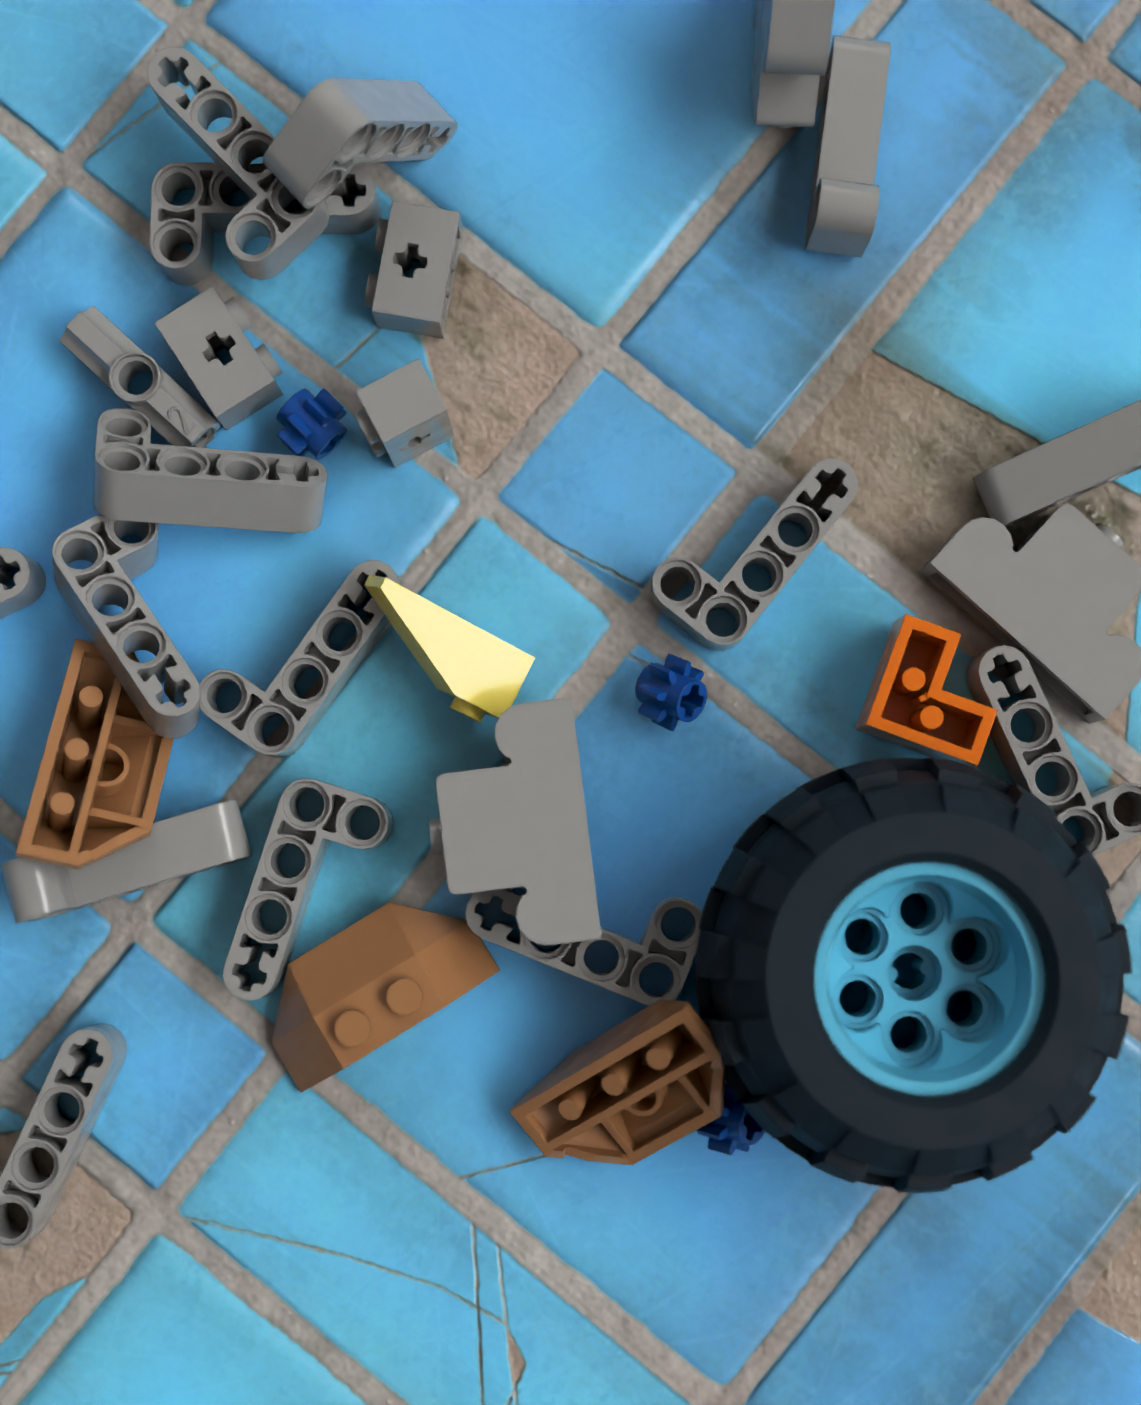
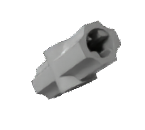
M95 306L79 312L66 325L65 332L59 341L104 382L130 409L147 416L150 419L151 427L170 445L205 448L214 439V435L220 428L221 423ZM140 372H151L153 374L152 385L146 392L138 395L129 394V382L133 376Z

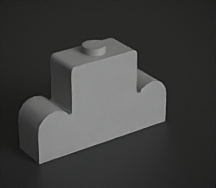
M755 0L754 28L756 29L750 92L755 125H767L774 128L814 127L820 76L825 75L828 64L835 0Z
M1069 503L1062 504L1045 516L1015 551L1012 548L1014 544L1011 533L999 521L981 517L965 524L943 544L919 572L998 643L1015 647L1023 652L1035 676L1089 724L1106 720L1141 680V648L1127 636L1116 634L1109 636L1107 634V629L1141 592V565L1121 549L1123 542L1113 530L1101 523L1094 525Z
M572 697L520 703L511 706L500 715L495 725L494 736L500 754L507 762H511L508 766L443 773L437 777L436 790L440 818L429 820L433 855L444 854L447 886L453 894L462 895L525 887L527 892L521 897L517 905L516 920L520 931L525 937L537 944L555 945L602 939Z

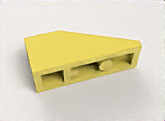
M368 576L364 586L435 687L454 698L450 705L451 709L481 723L485 714L499 719L500 715L512 706L535 657L386 577Z

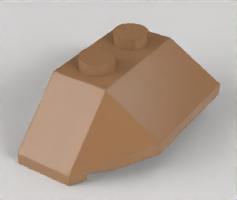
M75 639L16 850V857L76 870L151 835L174 738H165L156 734L148 726L93 642ZM134 652L127 656L130 660L139 662Z
M388 902L288 964L271 1043L302 1093L446 1007L499 972L500 969L481 937L472 932L466 919Z
M660 999L576 1049L513 1105L509 1112L545 1157L563 1159L565 1155L593 1162L633 1165L721 1117L724 1111L725 1065L721 1064L720 1052L714 1042L710 1029L688 1002Z

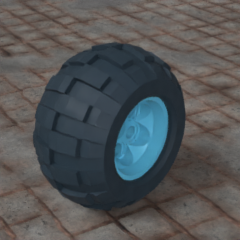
M883 758L840 768L799 786L796 790L778 801L767 812L760 815L733 846V851L723 865L713 887L711 886L703 908L698 928L700 933L695 972L696 997L700 1018L710 1029L714 1042L720 1052L721 1064L725 1065V1080L744 1108L772 1138L777 1139L789 1150L807 1160L810 1165L851 1183L859 1181L870 1185L894 1188L897 1192L904 1193L943 1192L951 1188V1185L981 1177L986 1181H990L1034 1159L1031 1154L1032 1151L1040 1147L1057 1131L1063 1134L1069 1132L1097 1099L1090 1094V1091L1099 1078L1107 1058L1118 1059L1127 1030L1129 1017L1128 1015L1121 1014L1123 975L1132 973L1130 948L1125 926L1117 924L1110 899L1106 892L1111 887L1099 863L1086 844L1078 843L1057 820L1054 810L1019 785H1010L992 775L978 771L972 765L937 758ZM918 893L926 903L927 913L920 924L909 927L900 916L901 902L906 896ZM859 918L865 919L872 928L873 939L865 950L852 952L846 946L844 932L852 921ZM967 928L975 936L977 943L976 951L968 960L959 962L952 955L951 940L958 931ZM911 953L914 957L911 967L917 972V975L909 984L904 986L897 985L894 981L898 976V972L892 967V963L899 955ZM860 980L867 987V1002L857 1012H845L840 1005V992L847 983ZM965 990L972 1000L971 1012L964 1020L952 1022L946 1013L947 1001L953 993ZM912 1016L918 1028L916 1039L907 1047H894L890 1036L892 1025L902 1017Z

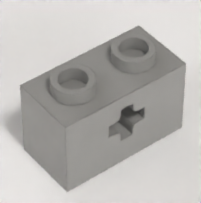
M392 200L389 220L381 218L376 232L375 251L382 254L379 273L369 274L365 292V307L372 308L371 311L378 328L444 339L463 236L460 212ZM413 261L421 263L422 268L415 269L413 278L404 276L403 271H409Z
M211 286L155 322L158 330L197 390L226 431L283 395L274 380L275 377L283 372L264 343L254 349L243 332L252 327L234 297L223 302L214 287ZM224 347L227 348L233 358L232 361L225 365L221 363L217 352Z
M419 358L355 391L364 409L354 413V416L377 458L387 453L395 468L454 437L447 409Z

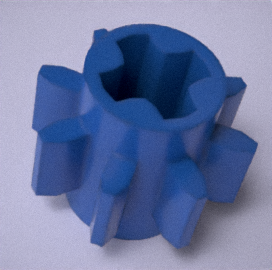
M304 388L295 393L279 410L276 419L285 428L277 434V437L296 456H305L309 451L316 459H322L334 450L345 437L348 429L339 420L347 412L325 388L316 397Z
M668 654L664 666L651 662L642 670L636 682V697L643 703L638 709L639 714L650 718L653 723L670 731H674L678 719L683 722L693 721L700 715L707 700L706 686L700 681L704 672L692 667L691 662L672 654Z
M725 1083L724 1111L721 1117L697 1129L698 1134L709 1137L708 1149L731 1156L735 1149L748 1152L750 1145L756 1144L765 1132L744 1108L728 1083Z

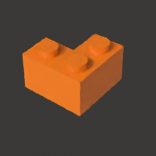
M904 614L893 622L855 729L932 758L978 766L998 710L942 690L961 634Z

